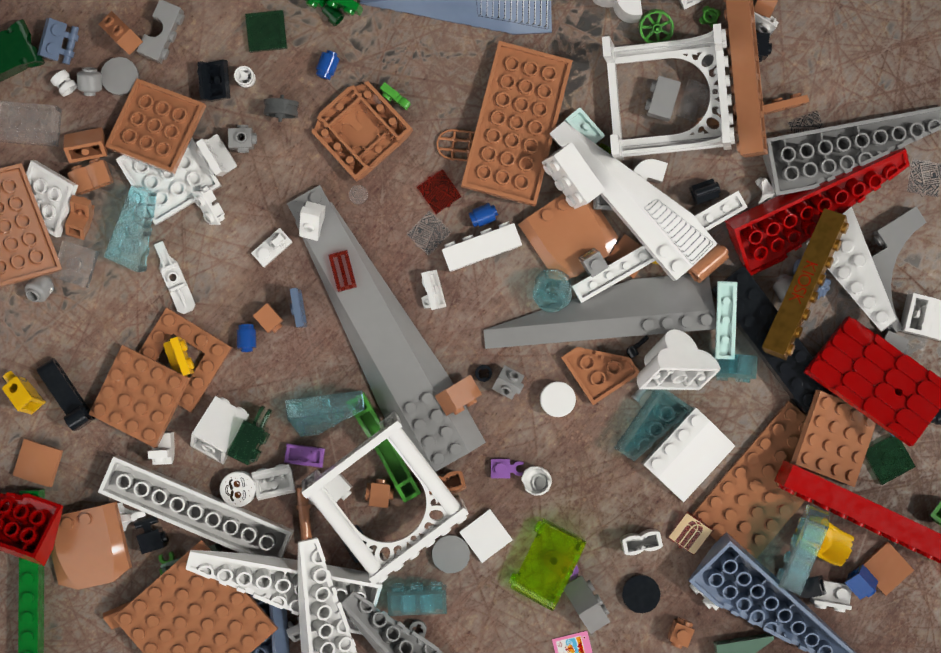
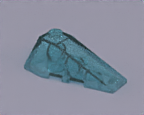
M362 390L285 400L287 419L301 437L319 435L343 420L349 419L365 410Z

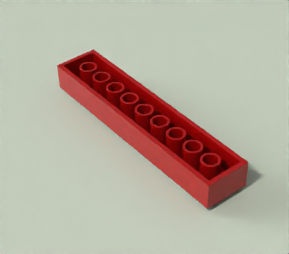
M783 461L774 480L779 483L778 488L793 495L796 492L795 496L810 503L814 500L812 504L827 511L830 509V512L844 519L847 518V520L941 564L940 533L794 464Z

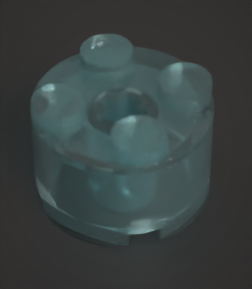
M547 269L541 271L536 277L533 286V298L542 310L558 312L570 303L572 284L569 276L563 271Z

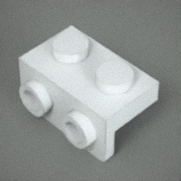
M218 134L208 140L200 139L196 142L199 147L197 148L198 153L202 158L206 159L208 162L207 168L213 175L224 176L237 167L236 162Z
M278 464L274 468H260L256 472L251 473L255 482L258 501L296 492L293 472L289 465Z

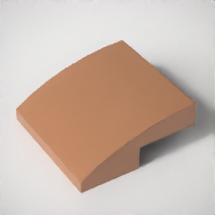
M24 438L13 476L52 487L63 450Z

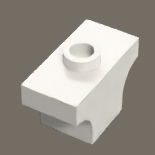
M309 201L306 202L305 207L303 206L300 212V237L318 241L325 218L326 206Z

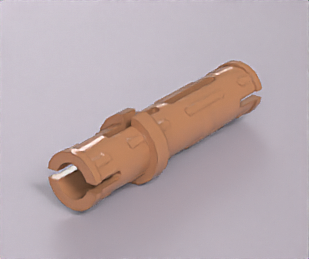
M302 487L295 488L297 505L295 506L298 510L300 539L302 541L312 538L309 511L311 504H309L308 498L306 499L301 493Z

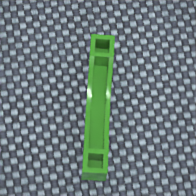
M365 392L346 402L368 438L381 429L379 424L381 420ZM388 439L377 445L374 449L404 503L421 494L422 491L408 466Z

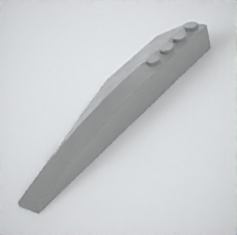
M684 274L676 281H672L669 276L631 279L610 286L580 303L578 298L485 329V349L666 334L673 329L683 332L716 329V318L710 279L708 276L701 283H698L690 274Z

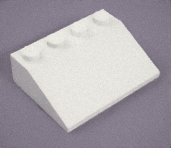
M692 407L641 464L680 500L685 502L730 453L735 445L696 407Z

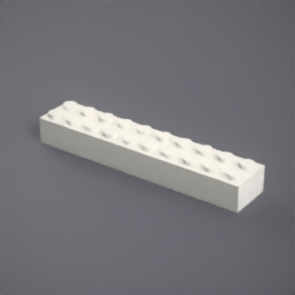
M119 455L113 456L98 493L239 553L283 558L294 532L291 528L244 508L232 506L225 503L223 499Z

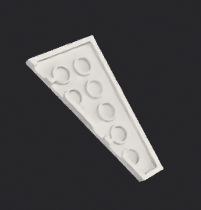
M850 207L843 213V215H846L847 222L849 223L846 234H842L840 238L842 241L841 246L832 256L834 261L831 268L827 269L882 332L897 319L854 211Z

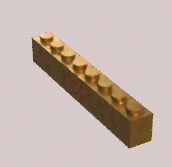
M824 208L762 348L765 353L787 360L788 355L791 356L793 354L795 339L799 338L802 334L803 327L801 326L803 321H807L811 312L809 308L817 300L819 286H823L826 275L824 274L827 268L830 269L833 264L834 258L832 256L841 246L842 241L840 238L842 234H846L849 223L847 222L846 215Z

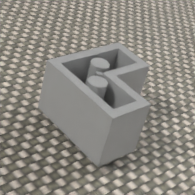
M580 576L562 587L590 634L610 623L607 617L609 611L599 595L593 594L595 588L590 580L586 582L583 576Z

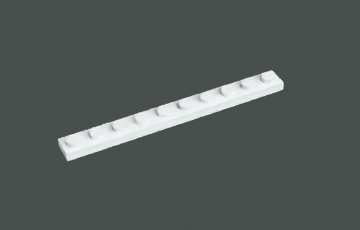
M739 191L695 215V217L708 231L748 207ZM641 246L608 265L607 269L593 278L589 276L571 287L580 303L656 260L644 246Z

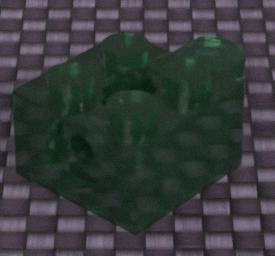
M263 405L260 407L254 421L251 419L243 421L227 453L228 456L246 465L258 461L262 453L259 449L261 445L267 443L270 437L268 433L270 428L266 427V424L272 414L271 409L267 410L261 424L259 421L266 408Z

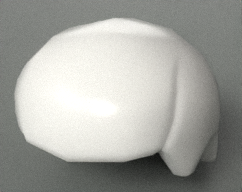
M541 466L529 467L521 477L525 490L534 496L544 495L549 491L552 484L550 473Z

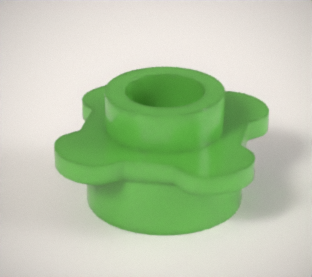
M705 6L702 9L703 14L699 18V22L701 24H708L713 28V24H718L717 19L721 12L718 9Z

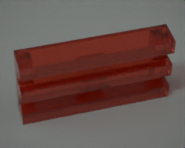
M345 250L328 255L338 292L357 288L348 251ZM342 255L345 256L347 268L352 283L351 285L348 284L343 261L341 258ZM335 257H337L340 266L343 282L345 285L343 287H341L339 276L337 273L334 261Z

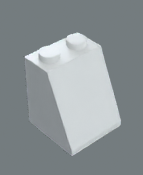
M215 396L192 432L190 446L224 464L245 427L249 414H247L245 409L241 407L236 408L231 405L227 399Z

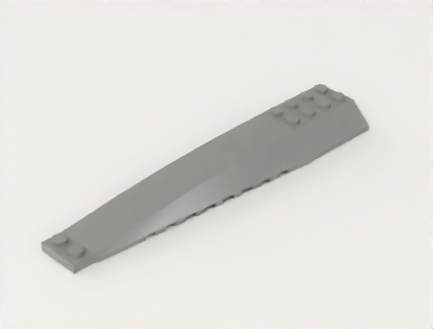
M319 185L288 202L287 205L296 220L298 229H300V212L302 207H305L307 201L326 206L325 218L318 241L302 238L384 418L394 411L397 413L402 424L401 428L435 472L486 443L465 405L463 406L465 410L459 414L451 413L447 416L445 415L435 395L454 384L333 203L329 202L322 187Z

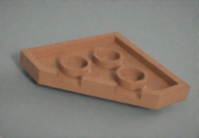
M576 347L561 357L592 405L635 378L640 372L630 357Z

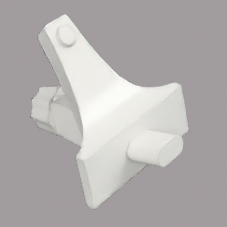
M765 177L758 178L755 183L762 191L761 200L758 202V205L775 198V193L772 185Z
M122 502L117 503L124 531H126L127 525L130 522L146 516V513L143 511L129 510L124 507Z

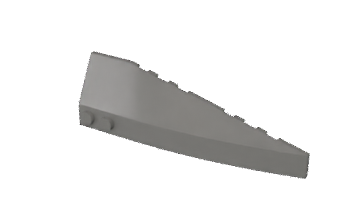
M941 106L767 138L768 154L763 155V160L775 196L817 188L820 186V183L832 181L839 174H847L853 171L852 168L864 166L890 152L941 130Z
M352 591L341 603L345 613L377 653H443L437 646L416 632L406 628L400 621L397 622L391 618L385 611L376 608L373 603L355 591Z

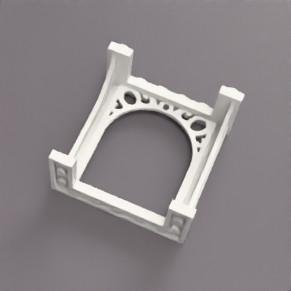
M721 23L713 24V30L707 34L680 40L615 47L610 36L602 37L603 57L607 62L613 130V134L610 135L611 154L614 158L621 161L624 160V157L720 147H723L724 150L732 149L731 144H735L734 127L730 128V125H734L733 113L728 111V106H732L731 94H727V87L730 86V76L725 75V67H729L728 55L724 56L723 48H727L726 30L721 29ZM697 53H701L698 57V60H694L692 58V55L698 56ZM707 55H712L714 57L713 63L708 67H703L701 64L703 58ZM675 58L688 61L701 70L709 84L710 102L706 114L696 126L680 134L622 140L616 64ZM715 68L714 74L716 75L711 77L709 71ZM714 89H717L718 93L713 94L712 91ZM713 107L719 108L717 109V113L721 115V118L718 115L712 113ZM707 119H716L719 122V128H709L706 123ZM700 127H704L708 133L704 134V131L698 133Z
M395 411L379 422L381 429L322 474L317 469L302 480L301 493L306 499L309 497L368 572L369 580L373 585L377 582L379 584L384 582L388 578L389 573L393 570L394 572L400 570L404 566L403 563L405 561L416 558L421 549L433 545L437 537L449 533L453 525L465 521L466 515L469 514L461 497L458 495L455 498L401 428L400 418ZM385 439H388L418 478L426 495V510L419 526L408 536L391 542L376 541L359 532L324 487L325 484ZM432 499H435L436 504L439 502L440 505H431ZM433 510H439L443 513V517L435 520L430 518L429 514ZM427 522L434 524L428 526L429 529L424 527ZM411 536H416V539L411 540ZM372 545L377 546L375 555L372 553L373 549L370 548ZM397 545L401 546V550L398 549L396 554H394V547ZM383 547H388L390 550L388 559L383 553L380 554V550Z

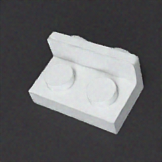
M823 580L826 595L810 598V602L815 604L816 608L826 609L829 606L834 607V610L838 612L852 609L850 605L852 590L844 583Z

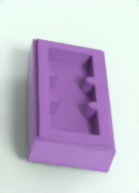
M287 443L284 463L323 468L325 448Z

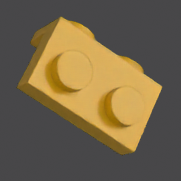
M175 337L163 343L171 369L181 373L183 376L193 374L195 367L191 357H188L186 351L188 347L185 340H182L181 337Z

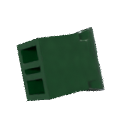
M23 19L16 21L7 30L0 32V82L27 68L45 64L43 57L37 55L38 48L34 47L31 43V33Z

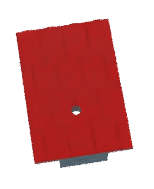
M850 316L842 321L803 371L909 447L914 446L941 409V378Z

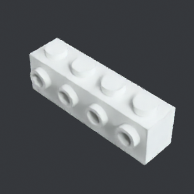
M508 221L498 225L499 229L492 231L489 228L481 231L480 236L474 237L469 235L464 237L461 243L456 244L453 241L445 244L442 252L449 271H455L522 246L515 224H510Z

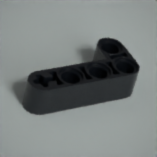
M51 358L36 369L66 414L64 420L72 431L80 430L95 419V417L89 415V407L55 358Z

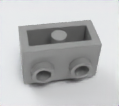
M658 76L656 81L653 80L650 91L653 92L652 97L647 99L644 108L647 110L646 116L668 122L671 119L681 82Z

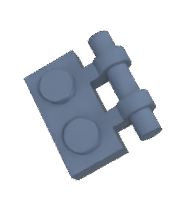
M46 18L37 55L53 61H58L59 55L64 56L62 63L70 65L71 58H74L75 54L73 52L75 42H78L79 28L71 26L69 33L66 32V23ZM64 38L68 39L66 49L61 48Z

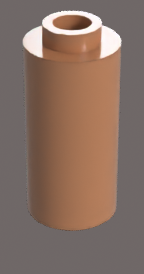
M717 244L690 268L688 273L696 282L701 283L729 258V251L724 245Z

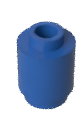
M330 50L322 52L316 67V75L330 80L331 76H334L340 61L337 57L338 54Z
M489 203L472 209V212L468 213L474 227H481L496 220L495 216L498 215L495 206H490Z
M238 325L237 349H241V352H253V348H256V329H254V325Z

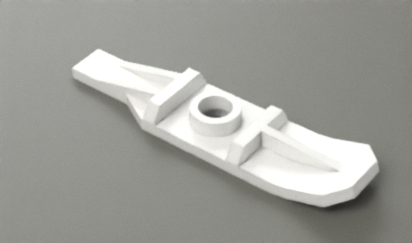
M163 241L154 244L160 258L159 270L177 312L186 314L193 311L196 304L178 262L169 256ZM171 274L176 275L177 278L175 281L170 280Z

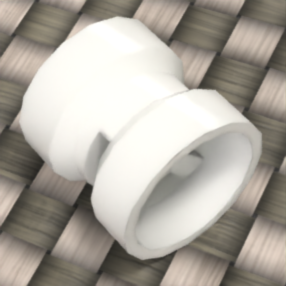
M240 66L235 70L234 78L241 87L250 88L254 85L256 77L249 67Z
M66 70L56 73L50 80L54 86L59 88V93L63 97L71 94L77 88L76 82L69 78L70 75Z

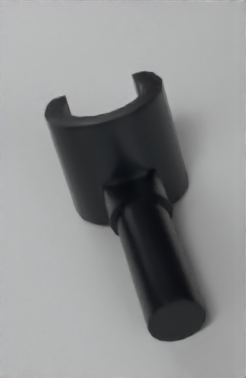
M647 335L635 345L627 348L628 357L633 358L639 355L637 348L649 339Z

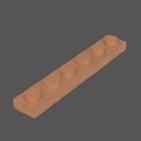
M801 93L793 94L787 100L777 98L771 100L772 103L764 105L763 102L764 115L806 105L809 102L808 94L803 96ZM733 113V123L737 122V115ZM703 117L698 118V122H695L693 127L696 126L702 120ZM707 119L706 123L709 128L719 127V122L716 119ZM700 127L698 131H702L705 129L704 127Z

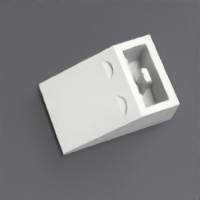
M916 293L907 294L900 322L903 329L900 332L941 341V300Z

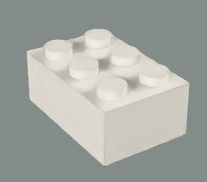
M572 142L558 149L542 161L545 172L552 176L555 186L564 193L567 203L574 207V209L588 204L605 191Z

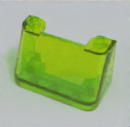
M543 518L542 521L538 520L533 531L536 532L535 538L519 571L516 574L512 573L508 583L511 584L510 588L553 611L584 550L586 540L584 537Z

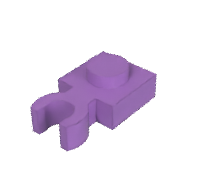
M491 459V478H510V473L522 476L524 472L516 471V467L524 465V462L517 461L514 464H510V459Z

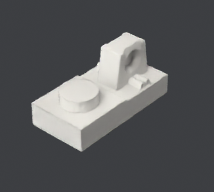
M279 228L251 254L265 268L293 242Z
M437 270L421 273L422 284L427 292V295L421 297L424 308L435 310L446 307Z

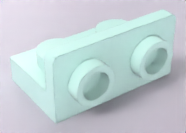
M578 108L564 120L595 144L605 137L604 133L581 108Z

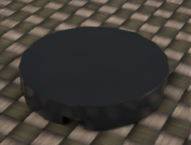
M638 574L632 576L623 586V602L635 613L643 614L650 612L660 601L661 593L659 586L653 578L647 575Z

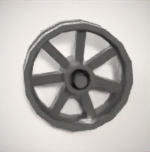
M280 95V98L264 99V115L276 117L278 122H282V119L298 118L299 102L285 99L284 95Z

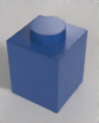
M862 564L848 574L845 584L861 600L866 596H872L876 592L878 580Z

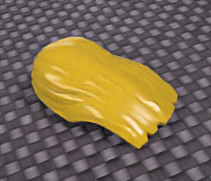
M813 517L804 518L798 523L795 530V538L801 547L831 564L842 566L852 552L851 547L854 536L840 530L825 520Z

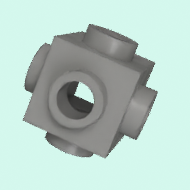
M237 125V128H228V148L230 150H238V153H249V150L254 149V144H257V133H254L252 128H248V125Z
M504 365L492 389L512 400L516 393L520 394L524 387V384L521 383L524 375Z

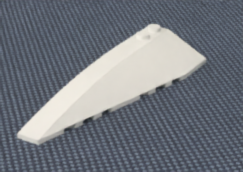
M318 538L298 541V601L301 652L357 653L356 644L351 636L341 602L338 600L337 591L332 583L329 569H327L326 560Z

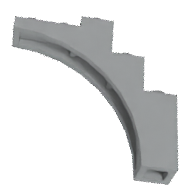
M917 206L910 208L873 232L876 244L882 246V249L871 256L897 319L886 328V330L893 333L903 329L896 316L892 302L891 281L893 268L905 242L916 230L927 223Z

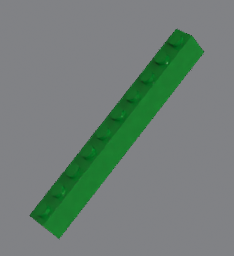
M24 489L19 491V495H23V493L31 494L45 499V489ZM19 558L18 653H44V566Z

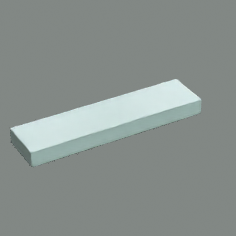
M717 281L715 359H735L737 282Z

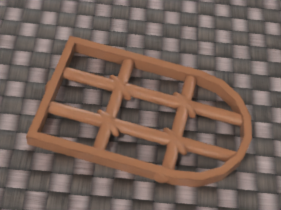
M450 129L442 132L436 142L439 154L451 161L467 162L473 142L472 134H475V131ZM447 132H453V137L451 136V138L441 136ZM456 132L469 133V138H456ZM439 140L452 141V147H439ZM455 142H468V149H455ZM440 150L451 151V158L443 155ZM454 153H467V159L454 158Z

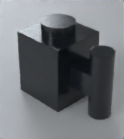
M714 179L689 187L695 206L720 197L719 193H721L718 182H714Z
M155 516L134 522L135 529H144V533L136 536L141 554L164 548L169 541L167 532L163 531L162 527L153 530L152 524L159 522Z

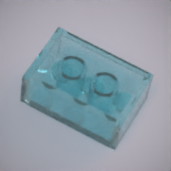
M421 582L412 583V586H404V583L392 584V587H389L387 591L388 616L447 614V585H442V582H431V585L425 586Z

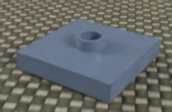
M298 288L290 289L292 300L290 304L291 314L294 315L297 328L307 327L302 291Z

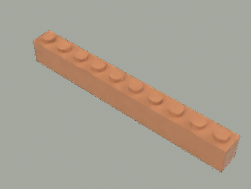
M723 0L726 2L727 8L724 9V17L728 21L726 36L730 40L728 56L732 61L729 71L734 82L731 85L732 95L735 96L733 111L737 115L735 131L739 135L737 151L745 158L767 155L768 149L753 0Z

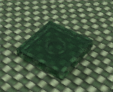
M283 10L245 14L250 53L288 49Z
M892 435L870 446L865 455L880 485L916 467L902 441Z

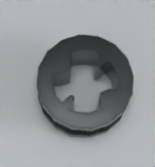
M487 365L479 366L475 371L476 378L481 382L490 380L492 377L491 368ZM480 369H488L489 372L487 373L489 376L481 379L478 376L480 374L478 371Z

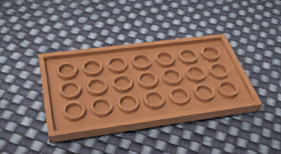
M502 41L498 42L461 184L462 188L536 206L545 172L542 161L548 158L553 140L549 133L556 128L573 60Z
M790 401L785 403L690 515L711 529L710 536L716 541L727 532L755 558L762 553L805 502V500L795 496L796 492L793 495L778 488L779 483L774 481L783 461L791 463L807 417ZM802 468V469H804V470H806V471H809V472H811V473H813V474H815V475H817V476H819V477H821V478H823V479L825 478V476H823V475H820V474L815 473V472H813V471H810V470H807V469H805V468Z

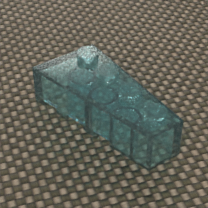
M142 186L130 187L105 252V258L135 272L147 270L146 260L147 255H149V237L152 233L151 223L152 218H154L157 193Z
M654 389L614 448L632 461L637 460L654 442L663 437L672 426L681 421V418L690 413L693 408L668 390Z
M806 504L803 515L798 521L796 534H793L791 538L790 550L786 551L784 555V566L778 570L776 579H779L778 587L801 595L828 531L829 512Z

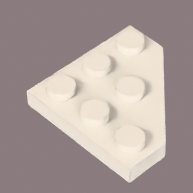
M31 160L26 175L49 234L54 237H61L70 211V199L72 195H75L78 185L40 162Z

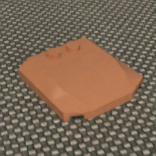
M369 81L358 86L347 87L319 113L315 128L312 129V134L356 182L368 175L398 148L413 131L410 125Z
M564 193L518 224L554 280L576 278L585 272L578 259L580 256L595 248L601 253L603 258H606L619 238L601 210H593V200L586 205L574 209V207L567 203Z
M117 501L61 515L54 548L51 552L58 585L77 590L117 581L126 571L132 568Z

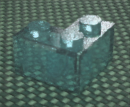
M735 354V359H716L721 368L715 375L716 380L728 381V377L735 378V382L750 383V379H756L758 356Z

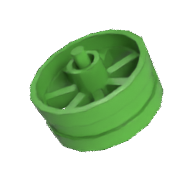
M661 9L647 11L639 21V33L647 43L669 41L673 35V20L668 13ZM659 13L657 20L653 21L650 15ZM662 14L669 19L660 23ZM647 17L650 20L651 25H643V22ZM670 24V31L668 32L662 29V27ZM642 28L652 30L644 36ZM663 32L667 36L660 40L659 33ZM656 33L657 41L649 40V37Z

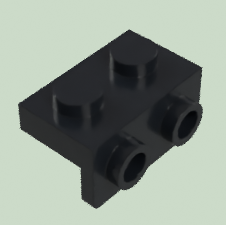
M228 61L198 62L197 74L199 76L201 100L214 102L230 99Z

